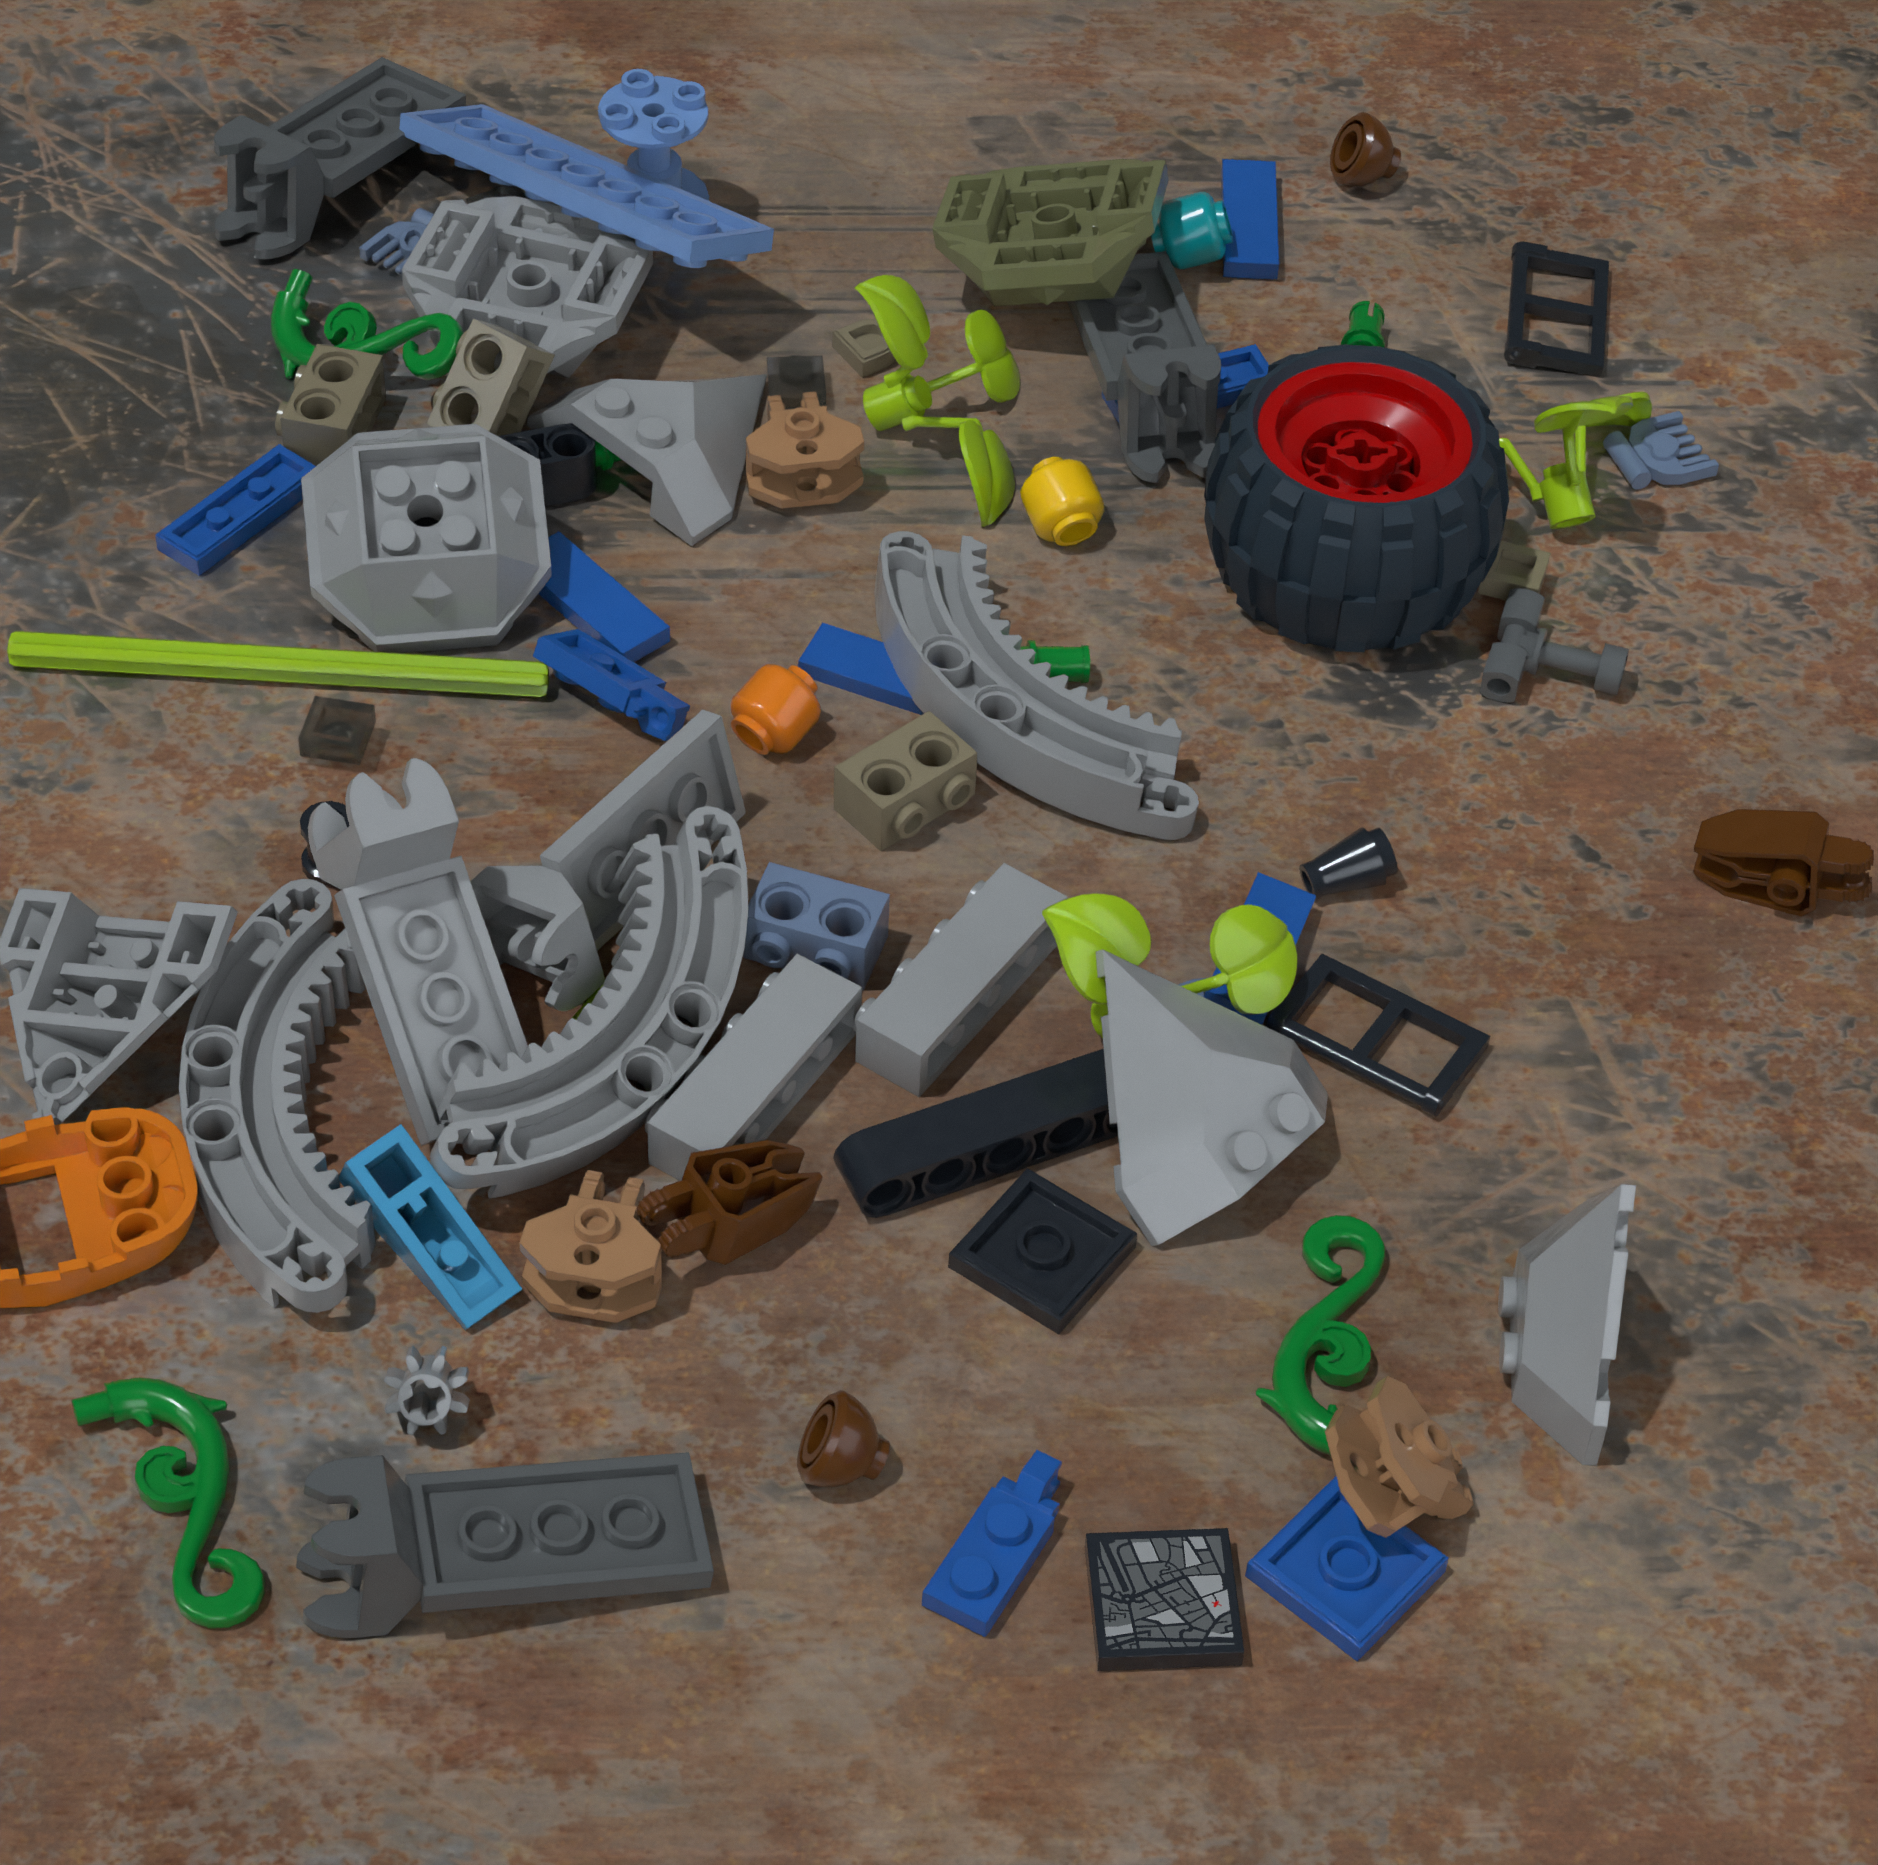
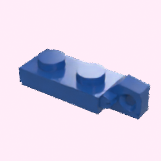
M580 629L538 638L533 657L551 667L555 677L563 682L580 685L598 696V702L603 707L614 712L626 713L628 717L637 718L642 732L668 741L683 727L690 705L665 691L664 688L667 682Z
M1036 1450L1021 1470L1017 1482L1003 1476L997 1483L996 1488L992 1487L923 1590V1607L983 1637L988 1635L1053 1534L1054 1520L1059 1512L1060 1503L1051 1500V1497L1060 1485V1480L1057 1478L1062 1461Z

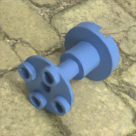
M633 69L625 72L621 77V83L609 89L600 100L598 116L602 128L615 140L638 148L629 156L627 160L628 167L709 201V194L705 183L693 172L682 168L680 156L671 149L673 146L693 139L706 126L708 107L705 101L704 87L692 81L683 82L675 78L653 76L651 72L645 69Z

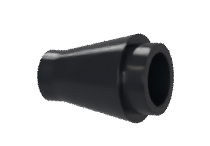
M1361 827L1313 860L1301 864L1299 870L1306 891L1316 895L1315 899L1330 894L1384 886L1387 877L1397 874L1398 866L1393 848L1383 830L1378 827L1367 831Z

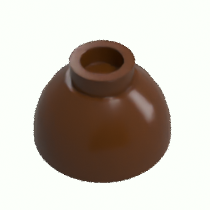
M1366 112L1358 113L1345 122L1334 140L1330 155V168L1333 178L1337 183L1346 186H1364L1375 182L1380 177L1390 178L1399 167L1401 151L1393 146L1391 135L1376 117Z
M839 1390L822 1400L806 1426L797 1456V1468L801 1480L813 1486L831 1488L847 1485L862 1476L874 1480L885 1466L889 1455L890 1443L888 1440L878 1436L875 1421L868 1409L854 1396Z

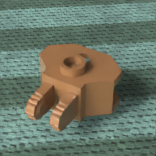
M816 392L803 393L800 408L785 410V405L780 395L767 396L768 421L746 437V483L749 496L783 509L839 503L863 485L860 453L864 451V439L861 426L828 414L827 407L819 405Z
M587 1170L578 1196L570 1195L566 1206L526 1221L519 1242L520 1252L527 1258L522 1273V1284L549 1312L618 1323L656 1307L662 1287L661 1244L638 1222L637 1206L639 1205L638 1202L644 1198V1179L629 1177L622 1189L620 1203L603 1200L605 1183L602 1172ZM582 1287L586 1291L600 1294L594 1299L586 1300L579 1297L577 1291Z
M1386 1376L1376 1384L1367 1402L1368 1409L1362 1412L1345 1404L1335 1411L1325 1430V1435L1340 1492L1367 1530L1387 1538L1423 1513L1430 1516L1436 1515L1437 1519L1452 1520L1467 1514L1471 1506H1474L1469 1487L1466 1488L1465 1484L1461 1485L1456 1479V1475L1463 1469L1459 1451L1452 1448L1450 1439L1442 1426L1429 1418L1406 1384Z

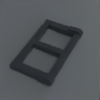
M1525 241L1515 243L1511 253L1512 272L1507 340L1504 347L1505 360L1511 364L1536 368V365L1601 377L1605 354L1609 261L1550 250L1548 246ZM1527 268L1541 271L1543 269L1592 279L1591 306L1526 294ZM1524 313L1589 325L1588 353L1523 340Z
M1323 953L1288 996H1286L1284 1001L1273 1010L1265 1027L1293 1039L1298 1046L1420 1106L1421 1110L1435 1117L1440 1114L1452 1098L1454 1091L1488 1048L1491 1037ZM1328 982L1384 1009L1353 1050L1296 1022ZM1403 1018L1460 1046L1429 1087L1371 1059Z

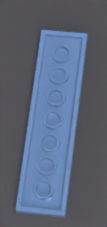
M484 104L407 112L400 115L399 129L405 133L406 138L420 143V150L454 158V164L460 168L481 170L490 174L489 180L493 183L517 186L525 190V196L529 199L553 202L560 205L561 212L565 215L589 218L598 222V229L612 234H625L635 239V245L642 249L668 253L673 256V262L678 265L701 268L707 265V260L714 259L740 262L747 260L748 254L772 250L773 228Z

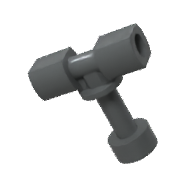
M1523 588L1510 589L1498 630L1497 638L1501 642L1492 644L1484 668L1480 693L1483 696L1499 702H1514L1524 671L1536 675L1539 664L1595 677L1594 690L1618 695L1628 658V648L1605 643L1602 654L1548 642L1546 641L1547 629L1538 628L1545 598L1532 590Z

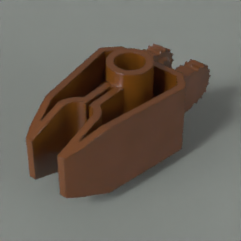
M1737 809L1701 822L1694 845V852L1698 853L1693 874L1726 897L1802 917L1816 909L1818 898L1840 902L1847 900L1849 903L1851 901L1857 903L1860 900L1864 901L1866 897L1869 898V893H1872V877H1869V872L1866 873L1867 870H1871V866L1874 863V850L1871 849V845H1867L1866 841L1861 842L1859 839L1853 841L1851 838L1829 835V822L1817 812Z
M770 1140L693 1152L689 1157L682 1180L663 1186L660 1190L657 1188L653 1192L650 1191L647 1196H644L638 1202L637 1215L644 1225H649V1227L652 1225L657 1226L661 1222L663 1224L678 1219L677 1222H672L670 1226L665 1227L666 1229L657 1238L661 1244V1249L667 1257H678L682 1253L687 1254L700 1250L707 1260L726 1265L787 1232L813 1204L823 1176L820 1172L798 1173L805 1155L803 1149Z

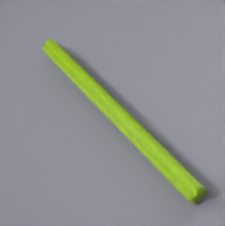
M30 631L12 632L7 646L9 664L14 667L535 698H542L547 695L550 679L549 667L541 661Z

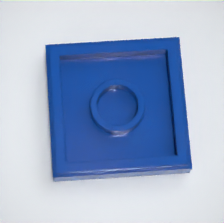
M1335 1476L1247 1563L1245 1577L1358 1662L1446 1572L1449 1558L1406 1526H1403L1387 1538L1367 1530L1340 1492L1338 1480Z

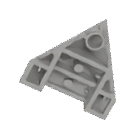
M767 374L677 381L608 379L568 391L527 418V426L532 430L570 423L577 426L653 482L650 516L690 546H693L732 519L739 483L742 480L746 464V437L754 432Z
M19 888L0 938L1 965L9 971L13 995L8 997L25 1083L33 1088L37 1112L32 1114L33 1119L52 1115L54 1124H61L183 1004L199 993L218 970L238 913L237 910L228 905L177 901L170 922L97 915L71 892Z
M1102 949L1096 951L1098 978H1105L1108 1015L1101 1017L1109 1119L1110 1124H1117L1121 1163L1120 1165L1113 1166L1115 1191L1150 1245L1155 1246L1167 1241L1244 1196L1325 1123L1328 1093L1293 1039Z
M1621 1184L1584 1201L1520 1248L1513 1276H1502L1500 1280L1498 1314L1499 1317L1510 1318V1332H1503L1501 1336L1499 1370L1500 1373L1511 1374L1512 1403L1582 1465L1597 1466L1608 1426L1610 1409L1608 1369L1611 1360L1616 1359L1628 1250L1625 1248L1628 1214L1633 1212L1636 1185Z

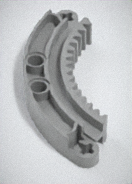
M909 531L890 533L883 538L880 543L874 590L877 625L882 642H884L885 649L899 679L913 698L914 703L924 714L928 711L932 712L977 752L978 764L1003 781L1040 801L1087 820L1119 830L1159 839L1177 840L1191 833L1199 801L1198 795L1191 787L1183 782L1174 780L1182 730L1178 729L1174 718H1168L1161 726L1154 725L1152 713L1145 712L1139 718L1133 719L1130 718V707L1127 705H1122L1116 710L1111 711L1107 709L1108 698L1105 696L1092 701L1087 700L1088 688L1085 686L1068 690L1069 677L1065 674L1049 678L1051 664L1048 662L1034 664L1036 652L1033 649L1020 650L1022 637L1020 635H1009L1010 622L1008 620H999L1001 608L999 605L992 604L994 592L988 589L989 575L985 574L987 560L985 559L987 552L986 544L973 539L974 537L962 535L960 551L957 553L932 549L927 539ZM1164 808H1170L1174 811L1164 810Z
M712 806L696 808L689 814L676 838V845L661 846L659 834H647L644 839L633 843L615 874L616 880L626 883L618 895L619 902L626 904L619 916L618 922L624 925L616 940V944L620 947L612 959L611 965L613 967L603 983L604 986L601 987L592 1003H588L583 1008L577 1020L571 1018L560 1034L555 1031L550 1033L542 1047L536 1043L529 1044L521 1058L513 1051L507 1053L499 1068L490 1058L483 1060L476 1074L472 1072L466 1063L459 1064L444 1090L442 1101L437 1108L439 1120H448L449 1125L442 1130L430 1153V1164L446 1185L454 1189L465 1190L491 1186L488 1191L490 1199L549 1183L585 1167L620 1145L646 1123L651 1109L657 1102L663 1098L668 1099L678 1088L686 1072L695 1063L721 1021L735 988L745 949L749 910L747 867L740 829L735 819L728 812ZM700 830H705L709 839L719 840L713 853L707 838H697ZM712 858L714 864H711L705 869L710 859ZM676 1016L685 1018L693 1027L684 1025ZM627 1079L637 1081L647 1092L636 1089ZM456 1143L462 1144L467 1154H478L471 1166L465 1165L462 1156L450 1154Z
M299 879L283 885L248 918L226 945L217 972L200 990L190 1014L182 1045L179 1095L184 1138L196 1176L198 1201L215 1238L235 1268L271 1306L275 1308L279 1304L278 1295H281L298 1309L305 1312L318 1313L330 1310L342 1301L348 1287L346 1265L352 1261L363 1269L371 1261V1254L376 1246L371 1204L368 1201L355 1204L354 1189L351 1186L340 1188L338 1172L335 1169L327 1170L326 1156L323 1152H317L315 1136L313 1133H309L308 1119L304 1107V1102L307 1100L305 1083L310 1082L311 1078L309 1064L315 1063L317 1059L315 1045L324 1044L325 1042L324 1026H334L336 1024L335 1008L347 1009L350 1006L348 991L362 993L365 990V985L353 949L347 948L346 928L337 937L329 933L333 928L335 920L330 890L318 881ZM296 909L299 910L297 913L293 915V911H295ZM288 929L290 930V937L286 934ZM302 1270L313 1276V1278L309 1279L306 1283L303 1282ZM324 1272H327L328 1279L322 1281L317 1278Z

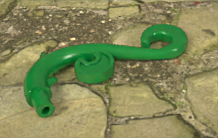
M299 269L292 270L285 290L277 292L271 314V334L284 364L285 377L288 379L293 377L297 367L307 365L316 347L306 339L303 331V325H310V320L305 316L309 306L305 298L313 277ZM355 302L338 305L328 314L324 324V333L327 339L334 345L333 347L384 355L404 344L403 360L406 367L415 377L428 381L441 378L450 372L457 356V343L464 333L462 326L451 315L434 313L411 319L375 335L377 323L374 315L360 303ZM427 331L441 333L436 348L424 355L419 354V346L414 341H410L412 338Z
M1342 1215L1322 1218L1309 1227L1302 1240V1257L1308 1267L1319 1278L1331 1283L1339 1281L1342 1276V1267L1334 1263L1328 1255L1332 1249L1350 1247L1359 1251L1364 1259L1363 1266L1354 1276L1325 1296L1296 1320L1284 1336L1274 1359L1272 1373L1274 1390L1260 1387L1256 1390V1396L1270 1405L1303 1442L1330 1456L1325 1430L1338 1408L1336 1405L1330 1404L1327 1410L1313 1398L1305 1378L1306 1362L1314 1352L1318 1350L1328 1351L1331 1355H1318L1315 1360L1314 1371L1320 1379L1330 1385L1342 1387L1362 1381L1370 1367L1371 1346L1366 1335L1354 1325L1336 1320L1369 1290L1379 1277L1385 1261V1244L1380 1234L1367 1222L1352 1216Z
M141 1377L104 1383V1391L72 1399V1407L78 1427L111 1417L114 1423L135 1419L144 1426L151 1427L154 1424L152 1419L171 1424L189 1440L195 1452L197 1462L196 1469L191 1475L184 1477L175 1475L178 1471L187 1468L186 1452L177 1447L163 1445L148 1450L136 1463L135 1485L141 1500L153 1510L174 1513L191 1509L175 1557L172 1574L174 1599L180 1613L192 1623L210 1629L229 1628L244 1622L258 1610L264 1597L265 1577L255 1560L233 1549H214L208 1556L209 1566L211 1569H222L232 1576L233 1583L230 1589L218 1596L205 1597L198 1593L192 1581L196 1563L226 1495L229 1475L228 1448L220 1424L212 1413L226 1410L228 1404L224 1400L207 1398L189 1392L181 1386L161 1379Z

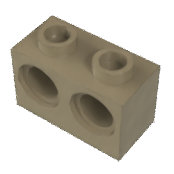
M473 319L469 329L463 333L457 343V356L446 381L437 389L434 395L433 410L426 424L432 427L477 424L496 436L521 432L555 355L501 326ZM501 350V353H502L501 364H500V366L498 367V369L495 371V368H494L495 358H496L497 354L499 353V351ZM477 403L478 415L475 421L472 423L471 413L473 407Z
M317 344L307 365H300L296 372L294 391L289 401H283L278 408L275 430L278 436L283 437V446L317 466L355 434L371 432L386 400L383 355Z
M928 711L834 766V810L877 849L883 851L901 839L914 836L924 825L947 811L962 807L975 795L977 752L932 712Z

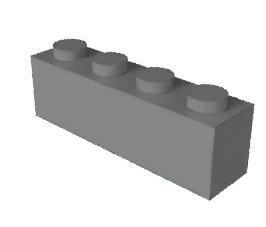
M1003 863L986 882L984 880L977 882L969 892L964 906L951 920L946 918L940 921L923 950L914 959L907 958L899 965L894 973L891 984L877 999L871 997L860 1007L853 1022V1030L856 1032L855 1062L920 1097L1057 947L1055 937L1045 921L1042 911L1057 902L1067 899V896L1006 863Z
M796 954L780 973L773 972L763 983L755 1002L744 1014L737 1013L729 1020L722 1033L721 1040L707 1056L700 1055L695 1063L686 1072L683 1083L669 1099H661L651 1109L645 1123V1132L648 1134L649 1164L681 1181L689 1157L693 1152L766 1140L856 1035V1032L853 1030V1022L858 1010L862 1006V987L799 954Z

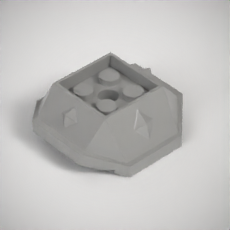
M517 196L491 197L466 204L463 199L441 201L402 268L403 287L419 317L434 313L451 315L462 326L463 332L469 329L473 319L501 326L553 353L555 356L547 373L569 378L599 343L617 334L653 265V251L636 246L635 239L625 234H612L598 229V222L589 218L565 215L561 212V206ZM427 331L436 347L441 333ZM501 350L495 358V370H497L501 364Z
M477 424L357 433L301 478L311 596L334 617L357 633L359 639L374 652L412 653L497 646L512 628L515 619L528 607L551 578V558L540 460ZM423 517H431L439 521L430 527H421L413 523Z

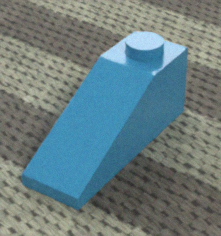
M402 1124L345 1162L339 1175L341 1184L344 1187L351 1186L354 1189L356 1204L368 1201L371 1204L374 1229L465 1331L522 1290V1287Z

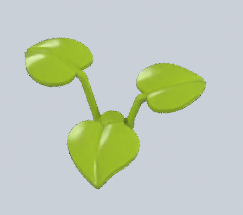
M893 275L876 276L859 283L855 289L871 307L891 353L898 364L901 365L896 371L884 375L885 382L865 389L863 405L867 418L878 431H884L901 424L905 431L917 427L959 428V442L975 494L981 527L991 525L1010 504L1015 491L1013 469L1000 438L993 430L983 431L981 422L977 418L924 417L923 415L925 409L930 408L932 405V391L979 372L985 390L992 400L1006 402L1018 394L1020 389L1019 369L1011 351L1006 347V340L998 322L986 310L981 309L970 313L965 320V338L975 363L926 382L919 375L913 377L909 374L924 365L928 357L924 344L930 337L929 321L916 291L907 281Z
M1634 392L1591 401L1566 403L1548 409L1538 415L1534 420L1535 430L1538 433L1557 429L1562 430L1565 463L1544 469L1543 475L1545 480L1538 483L1508 438H1499L1500 447L1504 448L1506 456L1530 489L1532 501L1544 500L1551 529H1562L1580 525L1596 517L1586 479V427L1607 425L1631 427L1641 420L1650 418L1652 412L1651 399L1646 392Z
M1093 893L1057 902L1044 909L1042 915L1055 937L1062 965L1069 980L1084 998L1093 1002L1091 1006L1092 1025L1097 1034L1103 1038L1101 1017L1108 1015L1105 978H1098L1096 951L1103 949L1138 966L1149 954L1151 937L1145 920L1131 903L1114 895ZM1249 904L1230 908L1215 921L1210 935L1211 957L1221 973L1181 986L1198 994L1226 984L1230 1001L1233 1007L1241 1014L1256 1015L1269 1012L1284 1001L1295 980L1297 951L1293 936L1283 921L1262 907Z

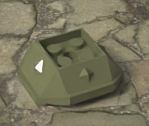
M1115 159L1014 167L993 170L986 174L952 176L932 227L936 249L963 271L994 306L1035 303L1049 305L1051 302L1114 298L1136 252L1146 244V239L1155 232L1169 181L1166 160L1143 162L1138 159Z

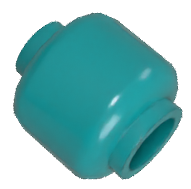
M1197 192L1163 202L1158 217L1159 223H1157L1155 232L1151 235L1155 252L1166 251L1173 267L1179 270L1218 261L1225 255L1226 244L1233 243L1230 221L1223 200L1215 202L1213 197L1206 192Z

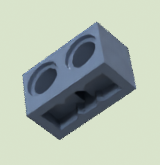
M769 862L748 905L743 958L760 962L768 967L784 969L793 957L799 954L856 983L864 991L888 938L890 894Z

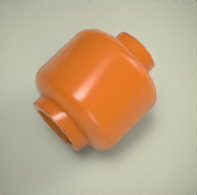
M767 664L759 668L731 700V713L734 717L731 721V727L734 733L746 746L761 755H767L770 751L777 754H785L791 751L820 718L821 706L815 695V692L818 690L817 684L807 672L795 665H791L788 669L775 664Z

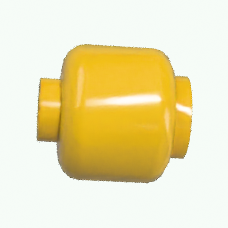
M1049 457L1037 463L1031 471L1032 474L1025 480L1020 490L1023 506L1035 533L1043 540L1055 542L1059 546L1075 545L1091 537L1096 532L1105 509L1103 498L1090 469L1081 461L1073 459L1063 460L1061 457Z

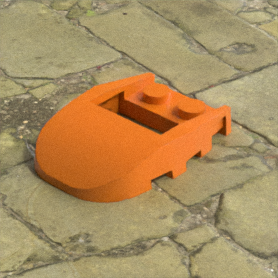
M129 1107L92 1110L86 1121L57 1125L54 1124L52 1115L26 1120L24 1121L26 1131L0 1139V1185L56 1173L76 1259L59 1262V1270L20 1275L18 1268L1 1270L0 1266V1308L45 1307L128 1279L155 1266L169 1256L183 1240L192 1224L197 1208L198 1188L186 1140L175 1124L158 1113Z

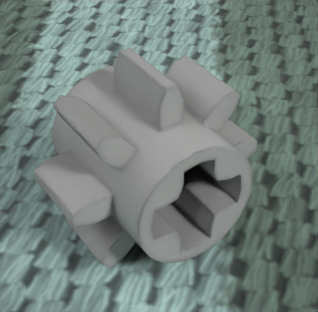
M414 1346L408 1348L406 1355V1371L388 1367L384 1382L390 1387L399 1389V1392L393 1394L387 1400L384 1410L386 1414L401 1411L403 1416L409 1420L407 1425L408 1434L412 1435L419 1425L427 1426L434 1424L435 1429L442 1435L447 1430V1413L449 1409L457 1413L467 1412L470 1399L465 1394L454 1390L468 1380L470 1371L468 1367H459L453 1370L452 1366L446 1361L447 1347L441 1346L435 1356H421L419 1351ZM424 1380L425 1385L429 1389L440 1386L438 1399L431 1400L426 1392L414 1394L416 1382Z

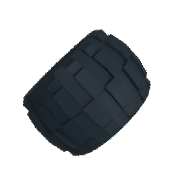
M1348 344L1318 347L1317 350L1291 354L1268 366V374L1264 377L1251 379L1228 410L1216 436L1215 446L1208 459L1204 492L1206 503L1204 520L1210 549L1223 583L1230 586L1237 594L1236 603L1254 620L1264 621L1279 630V635L1305 645L1313 644L1345 652H1365V650L1379 648H1400L1420 642L1422 634L1430 630H1443L1460 615L1461 609L1472 600L1477 588L1485 580L1497 557L1509 503L1504 448L1499 445V431L1489 419L1490 409L1478 393L1463 386L1456 380L1454 373L1432 361L1405 353V351L1380 346Z

